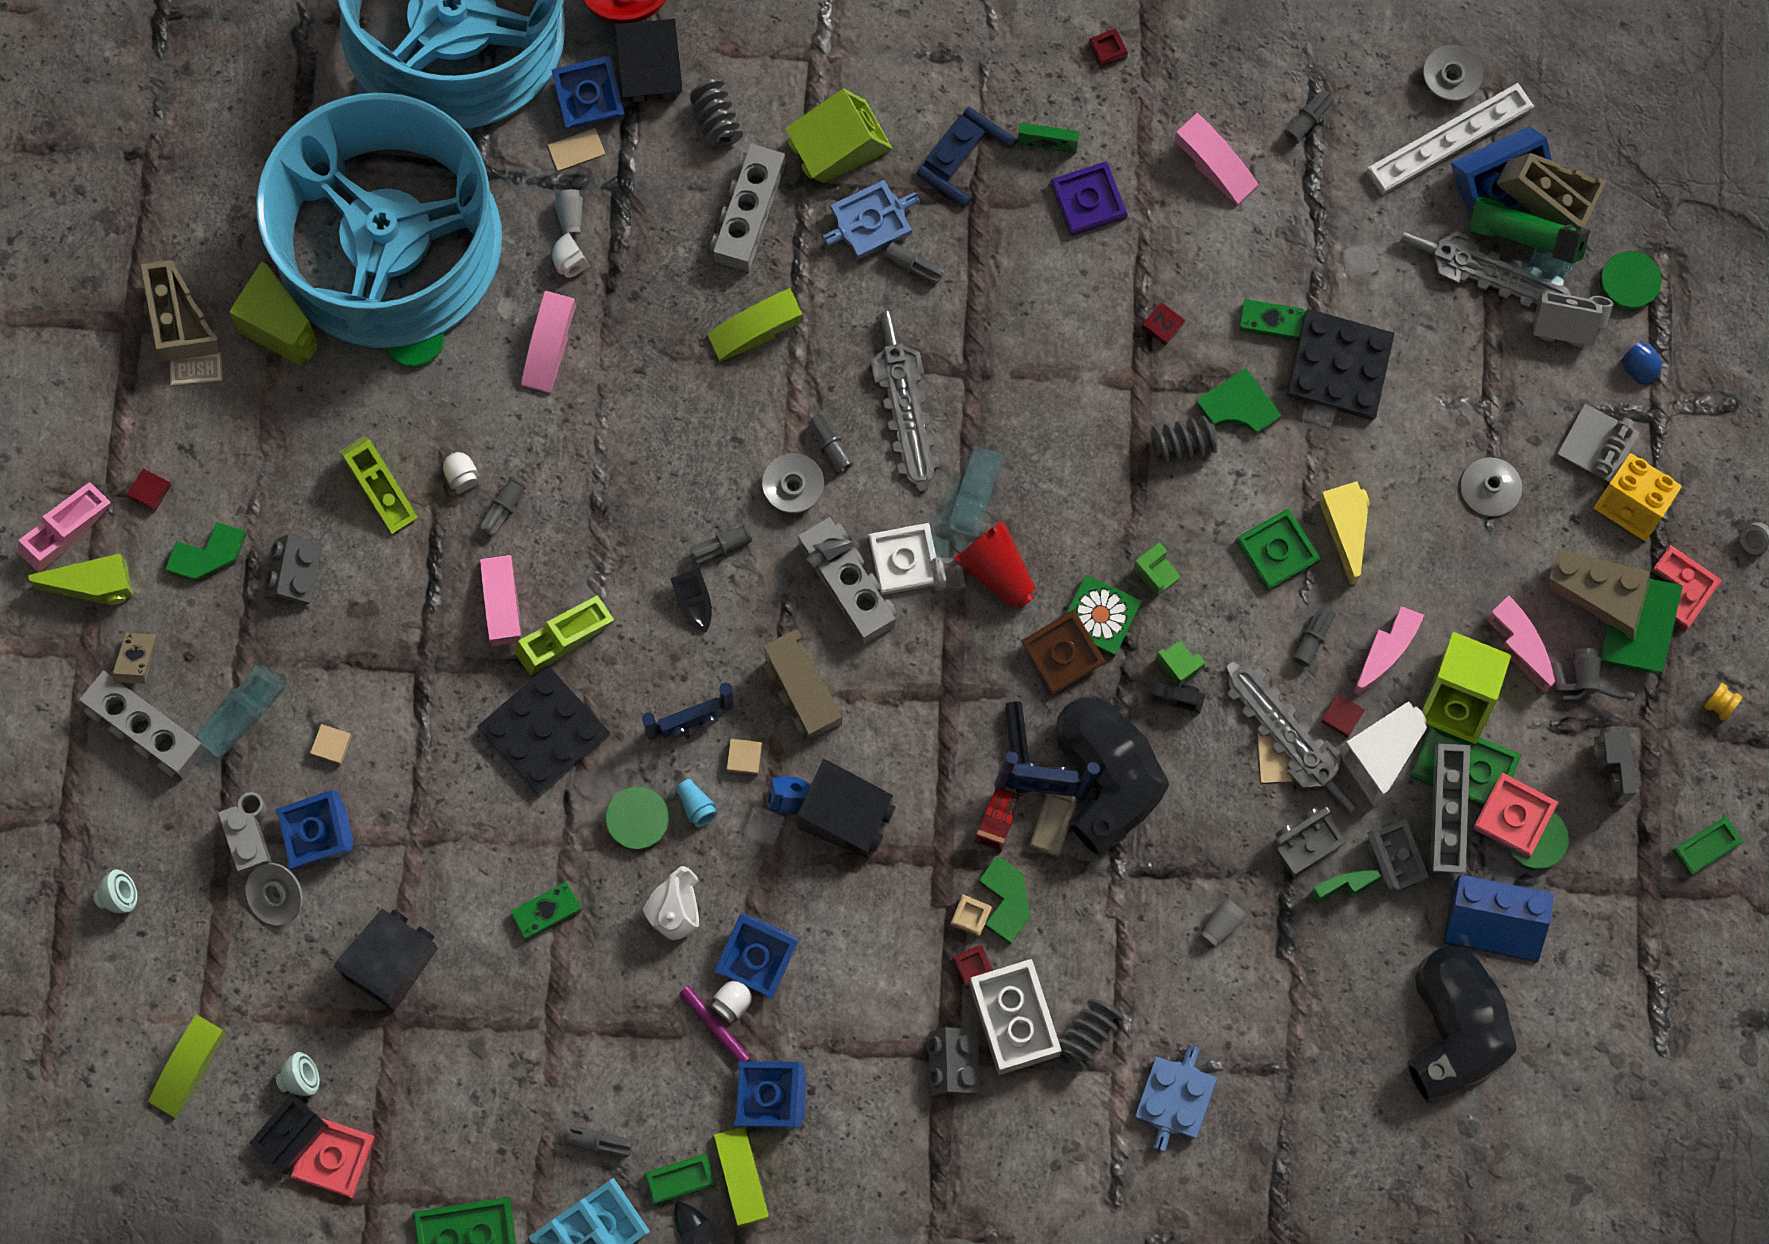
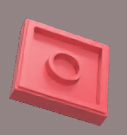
M1501 773L1472 829L1530 858L1558 801Z
M322 1119L329 1126L296 1162L291 1178L353 1199L375 1136Z

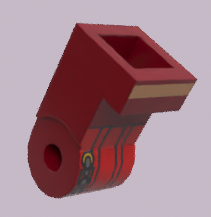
M995 788L983 821L976 834L975 843L1002 852L1014 819L1013 815L1020 798L1019 794Z

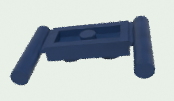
M968 106L927 156L925 163L920 166L916 174L966 208L972 198L948 181L986 133L1009 149L1015 146L1018 139Z
M722 683L719 687L720 698L710 699L659 719L658 722L655 721L652 713H645L642 721L646 737L653 740L661 732L663 738L671 736V739H677L689 733L688 729L700 725L701 728L715 724L718 721V717L722 716L721 708L730 710L734 706L732 686L729 683Z
M1008 752L996 777L994 786L998 790H1004L1006 787H1009L1010 789L1064 796L1075 795L1078 800H1085L1100 771V767L1095 762L1089 763L1082 779H1078V772L1069 771L1065 767L1045 768L1038 767L1034 763L1016 764L1018 755L1015 752Z

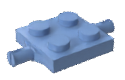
M882 180L830 205V209L838 223V228L822 235L824 242L829 247L844 239L851 246L858 260L890 245L892 242H897L912 234V229L905 218L904 210L919 204V198L915 192H912L898 199L890 191L885 180Z
M1187 1045L1182 1062H1171L1156 1056L1135 1119L1149 1123L1158 1130L1152 1148L1158 1150L1163 1139L1160 1147L1161 1152H1166L1170 1135H1184L1197 1140L1217 1082V1077L1203 1073L1194 1067L1200 1048L1194 1047L1190 1058L1193 1045Z

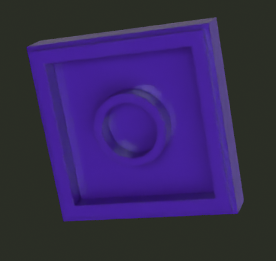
M1107 161L1050 180V185L1070 236L1126 219L1128 216Z

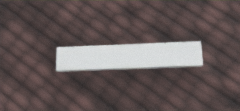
M1516 83L1369 166L1366 172L1383 196L1533 111L1534 105L1521 86Z

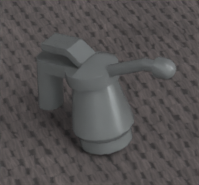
M1583 648L1574 650L1572 664L1577 681L1576 684L1566 683L1561 663H1551L1556 692H1581L1579 696H1563L1564 701H1581L1586 695L1597 692L1617 699H1627V701L1635 699L1633 692L1619 694L1600 687L1598 678L1602 659L1599 657L1598 649Z

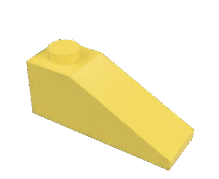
M1357 481L1322 492L1319 499V504L1350 585L1356 584L1361 575L1368 514L1367 507L1370 506L1365 489L1361 490Z

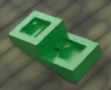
M1357 871L1343 874L1315 886L1310 894L1316 904L1344 888L1349 898H1352L1376 883L1381 875L1378 871Z

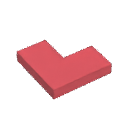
M1672 545L1668 547L1651 571L1666 582L1683 585L1675 624L1685 631L1690 627L1722 581Z

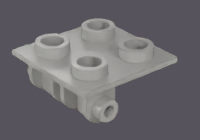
M1584 404L1557 455L1610 483L1625 461L1640 432L1633 428L1634 422L1632 420L1623 418L1622 421H1618Z

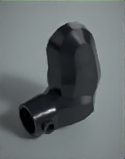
M1097 696L1078 697L1065 705L1057 717L1054 735L1059 748L1080 767L1083 774L1091 762L1097 763L1100 767V771L1092 785L1096 789L1094 798H1089L1069 821L1070 828L1079 840L1091 852L1100 856L1126 837V833L1146 819L1161 802L1169 787V781L1146 737L1111 703Z
M1448 946L1433 951L1422 960L1415 976L1417 992L1432 1013L1436 1027L1444 1040L1439 1046L1433 1044L1409 1060L1407 1065L1419 1093L1427 1103H1432L1458 1094L1462 1088L1480 1083L1500 1070L1516 1052L1517 1045L1505 999L1483 965L1468 950Z

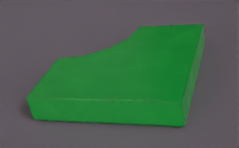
M1247 368L1196 400V405L1209 422L1212 419L1214 427L1222 423H1238L1250 429L1255 435L1280 420L1282 416Z

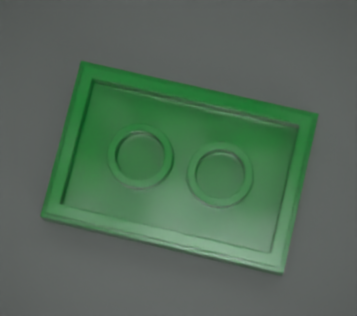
M1650 579L1634 640L1609 624L1601 653V663L1663 675L1683 592V585Z
M1430 726L1410 777L1433 786L1434 746L1437 744L1470 745L1468 801L1484 807L1500 774L1504 773L1513 778L1522 754L1480 737L1477 744H1474Z
M510 1197L413 1212L417 1244H517Z

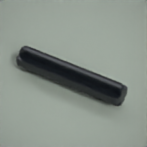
M1018 701L1006 703L1005 710L1010 750L1018 755L1016 764L1030 763L1022 703ZM1015 789L1020 794L1032 792Z

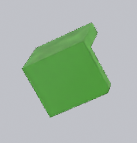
M1160 542L1138 558L1133 568L1157 597L1180 579L1178 572L1166 560L1167 550Z
M1178 641L1166 651L1161 649L1157 652L1155 658L1176 687L1184 685L1203 671L1205 661L1198 653L1193 656L1181 641Z

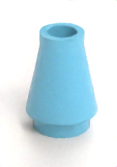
M691 779L681 782L676 787L690 823H694L696 827H702L715 819L717 816L716 804Z

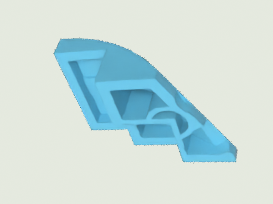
M612 1178L528 1238L535 1244H633L650 1231L618 1183Z

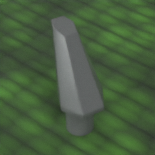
M848 539L814 544L815 551L805 561L814 569L824 559L830 561L855 545Z

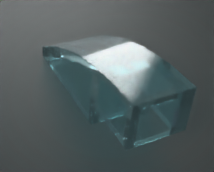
M975 446L949 521V529L979 537L1004 454Z
M256 664L238 689L231 690L195 738L215 756L221 757L258 721L288 684L267 665Z

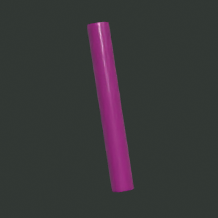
M689 985L679 993L737 1062L749 1061L751 1057L698 995Z

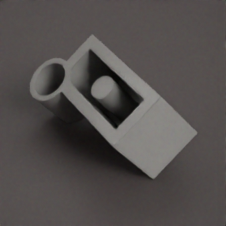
M1541 290L1533 320V335L1545 341H1554L1556 339L1567 341L1569 344L1577 347H1584L1585 345L1594 346L1598 329L1606 328L1608 325L1613 302L1602 296H1592L1590 299Z
M254 792L243 794L238 801V808L235 806L218 812L236 869L243 879L249 877L250 873L260 865L272 863L258 822L266 815L267 806L261 796ZM259 801L260 806L256 812L251 814L245 812V807L249 802Z

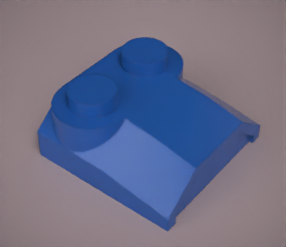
M610 56L551 69L566 129L610 120L624 115Z
M329 790L275 809L280 821L289 861L288 868L290 870L330 858L340 859L351 852L353 847L352 832L345 804L342 802L337 791Z
M741 913L714 972L738 981L773 999L789 962L796 952L799 939L761 919Z
M738 1061L739 1080L734 1126L782 1128L784 1130L800 1128L805 1114L806 1076L803 1063Z

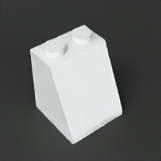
M1410 702L1405 703L1348 740L1340 752L1342 756L1341 761L1374 807L1381 803L1427 728L1424 714L1418 707L1413 708Z

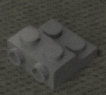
M1618 727L1601 729L1600 735L1594 737L1592 750L1588 751L1589 767L1591 769L1594 768L1595 778L1608 777L1604 781V793L1606 798H1610L1611 807H1624L1637 793L1629 731L1619 732Z

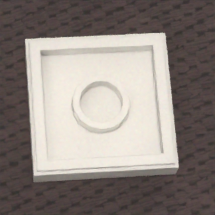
M929 523L868 534L877 581L881 587V590H879L880 595L941 584V576Z

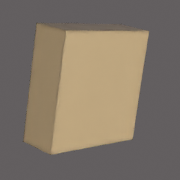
M321 724L310 754L314 757L342 765L352 735Z
M731 739L727 772L758 775L762 742Z
M962 895L950 925L980 937L992 906Z

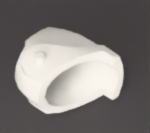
M685 866L679 867L670 874V877L650 895L643 908V912L651 926L671 940L688 937L699 927L698 908L693 886L699 880L693 871Z

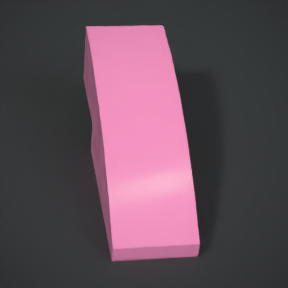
M1198 113L1176 132L1174 142L1195 160V167L1236 206L1259 186L1237 154Z
M549 291L544 292L527 354L521 382L522 387L551 394L568 341L567 334L576 309L574 298Z
M89 482L45 514L40 525L19 539L18 553L38 573L41 572L83 536L111 506V502Z
M506 555L480 559L491 646L517 643L518 640L522 639L512 556Z
M1508 596L1491 612L1487 621L1507 639L1500 650L1511 654L1510 660L1546 693L1555 683L1545 646L1524 611Z
M1401 606L1396 614L1390 633L1378 630L1357 681L1354 694H1362L1374 686L1393 668L1417 633L1424 617L1423 614Z

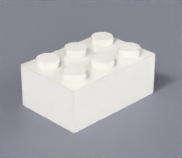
M1032 959L970 978L969 985L998 1075L1060 1057L1062 1050Z

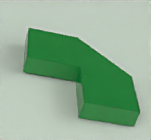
M216 522L206 550L176 541L165 570L167 573L197 582L222 567L236 563L247 533L244 530Z
M997 855L979 879L980 884L1003 900L985 926L1006 942L1012 944L1030 920L1023 873Z

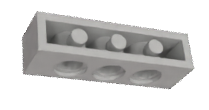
M750 144L748 153H742L738 165V170H741L739 179H733L729 190V197H732L729 207L724 206L721 212L719 223L723 225L720 234H714L710 245V251L714 253L715 263L749 273L786 166L785 153ZM756 176L763 179L759 184L749 182L752 177ZM745 203H750L754 206L750 211H743L739 207ZM735 230H741L745 233L741 238H733L730 234Z
M829 517L798 535V544L808 558L815 551L814 544L848 539V536L840 523L835 525ZM854 548L841 553L838 559L830 561L824 559L814 569L864 646L895 627L897 612L889 599L883 600L878 592L881 590L877 579L872 573L866 574L862 567L865 564L858 550ZM852 574L857 577L858 581L853 585H846L841 581V578L844 575ZM862 600H870L873 602L874 607L871 610L863 611L857 604Z
M104 670L79 699L86 707L83 712L96 723H99L101 719L110 725L108 731L121 741L128 738L135 744L132 747L134 751L145 759H148L149 756L159 761L157 767L171 778L176 774L184 779L206 752V748L199 740L123 684L114 682L113 677ZM117 703L124 704L120 714L110 715V709L113 705ZM139 722H148L146 731L140 734L134 733V728ZM166 739L173 740V745L168 751H159L158 748L162 741Z
M1437 744L1434 746L1430 872L1466 873L1470 745Z

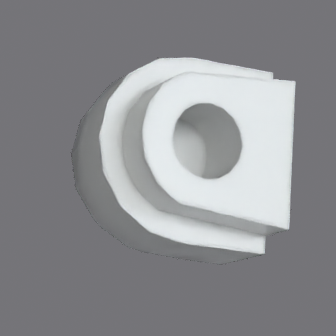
M569 232L555 243L552 249V260L559 274H564L565 277L571 278L591 267Z
M455 452L446 457L443 462V472L451 489L455 488L457 494L480 484L477 479L479 473L468 455Z
M738 981L727 982L713 996L715 1002L711 1008L731 1024L735 1018L739 1019L751 1004L752 994L750 988Z

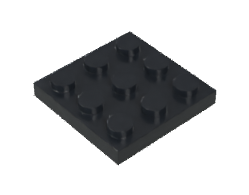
M1307 309L1303 317L1286 396L1374 420L1378 413L1395 333Z
M548 665L477 726L484 737L539 797L611 735L609 730Z

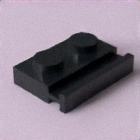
M292 1093L249 1143L273 1164L280 1173L286 1175L329 1125L300 1097Z

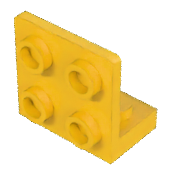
M1630 453L1593 509L1646 542L1682 486L1669 475L1663 474L1649 465L1644 459Z

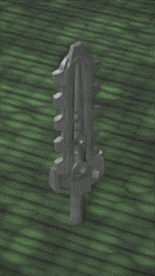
M1404 231L1400 240L1404 244L1432 254V261L1438 278L1455 284H1459V281L1465 282L1467 278L1477 281L1478 289L1486 291L1490 286L1498 290V297L1507 299L1512 295L1520 298L1519 305L1526 308L1531 303L1538 304L1541 290L1571 295L1568 288L1563 286L1562 278L1555 276L1551 281L1542 277V270L1534 267L1529 272L1521 269V262L1515 259L1510 263L1501 261L1500 254L1493 250L1489 255L1479 252V245L1475 244V239L1458 231L1441 239L1438 244L1407 231Z
M885 311L880 313L886 346L871 361L875 385L879 383L880 388H887L889 398L883 400L885 410H892L893 419L888 421L889 431L896 432L898 441L892 443L894 453H901L902 463L897 465L898 474L906 475L907 479L917 487L920 493L928 491L929 482L933 478L934 470L940 467L939 458L931 456L930 448L935 446L934 435H928L925 426L931 424L928 413H922L920 406L926 402L925 393L917 391L916 383L921 381V375H924L920 352L906 347L902 343L898 344L892 312Z
M1235 662L1228 664L1226 669L1229 674L1228 684L1231 689L1227 696L1232 701L1239 699L1245 705L1242 711L1247 719L1255 717L1261 724L1257 731L1262 736L1270 735L1275 741L1272 749L1277 754L1284 752L1289 757L1290 762L1287 767L1290 770L1287 773L1301 790H1322L1326 788L1348 815L1358 809L1356 803L1335 780L1342 758L1338 751L1327 740L1325 743L1321 739L1314 741L1308 735L1311 727L1306 721L1297 722L1293 717L1296 712L1295 708L1291 703L1283 705L1278 697L1281 692L1276 686L1268 688L1263 682L1266 674L1261 668L1253 670L1247 666H1239Z

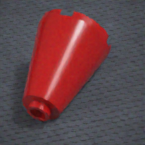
M1003 520L954 557V560L1011 608L1017 604L1021 609L1035 598L1032 592L1036 587Z

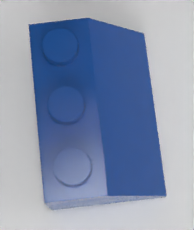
M1529 126L1450 162L1457 189L1471 214L1477 197L1501 201L1506 207L1515 210L1523 206L1496 184L1509 159L1532 153L1552 161L1547 137Z
M1460 874L1453 885L1444 943L1538 962L1550 925L1555 893Z

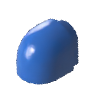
M1643 341L1638 342L1628 350L1621 360L1625 364L1624 369L1634 380L1641 384L1655 382L1662 370L1659 354L1651 344L1646 345Z
M771 777L767 792L768 809L774 810L776 814H791L799 811L810 789V785L805 780L797 777Z

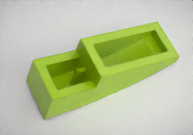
M789 288L740 312L710 331L707 336L719 362L771 341L775 339V334L803 323V314Z
M597 595L547 621L543 628L518 640L514 653L531 676L589 641L614 622V618Z
M195 1014L165 1065L148 1102L176 1119L211 1065L210 1060L227 1034L219 1027Z
M740 1127L715 1134L714 1138L738 1228L770 1220L746 1128Z

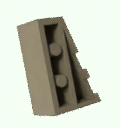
M1528 153L1509 159L1496 185L1537 217L1565 226L1573 224L1584 228L1607 180L1586 176L1582 171H1572L1561 167L1560 163Z
M172 260L141 264V280L157 363L217 354L218 339L206 323L200 308L197 307L192 299L189 289Z
M1557 550L1550 575V590L1582 610L1586 609L1599 617L1602 622L1614 626L1624 632L1625 636L1634 640L1650 584V571Z
M795 629L764 645L766 664L762 668L770 682L775 680L781 691L777 692V695L785 709L790 707L794 713L795 718L792 719V722L800 736L805 734L810 742L842 725V716L825 682H822L813 666L815 662L811 655L808 656L803 648L798 629Z

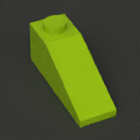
M363 436L339 451L354 478L391 534L418 518L369 438Z
M121 553L28 575L29 581L36 590L96 603L118 605L124 603L126 598L134 597L127 562Z

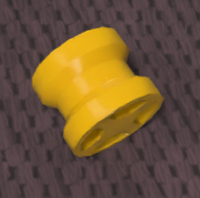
M1721 683L1708 699L1704 708L1708 711L1714 710L1719 714V718L1725 722L1743 697L1738 693H1731L1728 691L1727 685Z

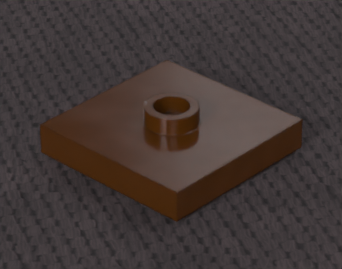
M1075 609L1021 640L1052 695L1106 664Z

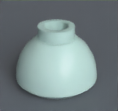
M116 869L109 872L101 880L98 890L94 892V901L101 909L106 908L114 913H127L136 906L137 890L130 876Z
M302 1052L291 1055L282 1066L281 1073L276 1076L277 1086L282 1092L289 1091L297 1096L315 1094L320 1082L316 1065L308 1055Z

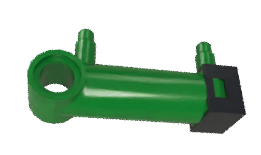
M1477 197L1475 199L1468 226L1473 232L1503 237L1552 253V258L1571 264L1583 259L1591 231L1573 224L1565 226L1506 207L1501 201L1486 197Z

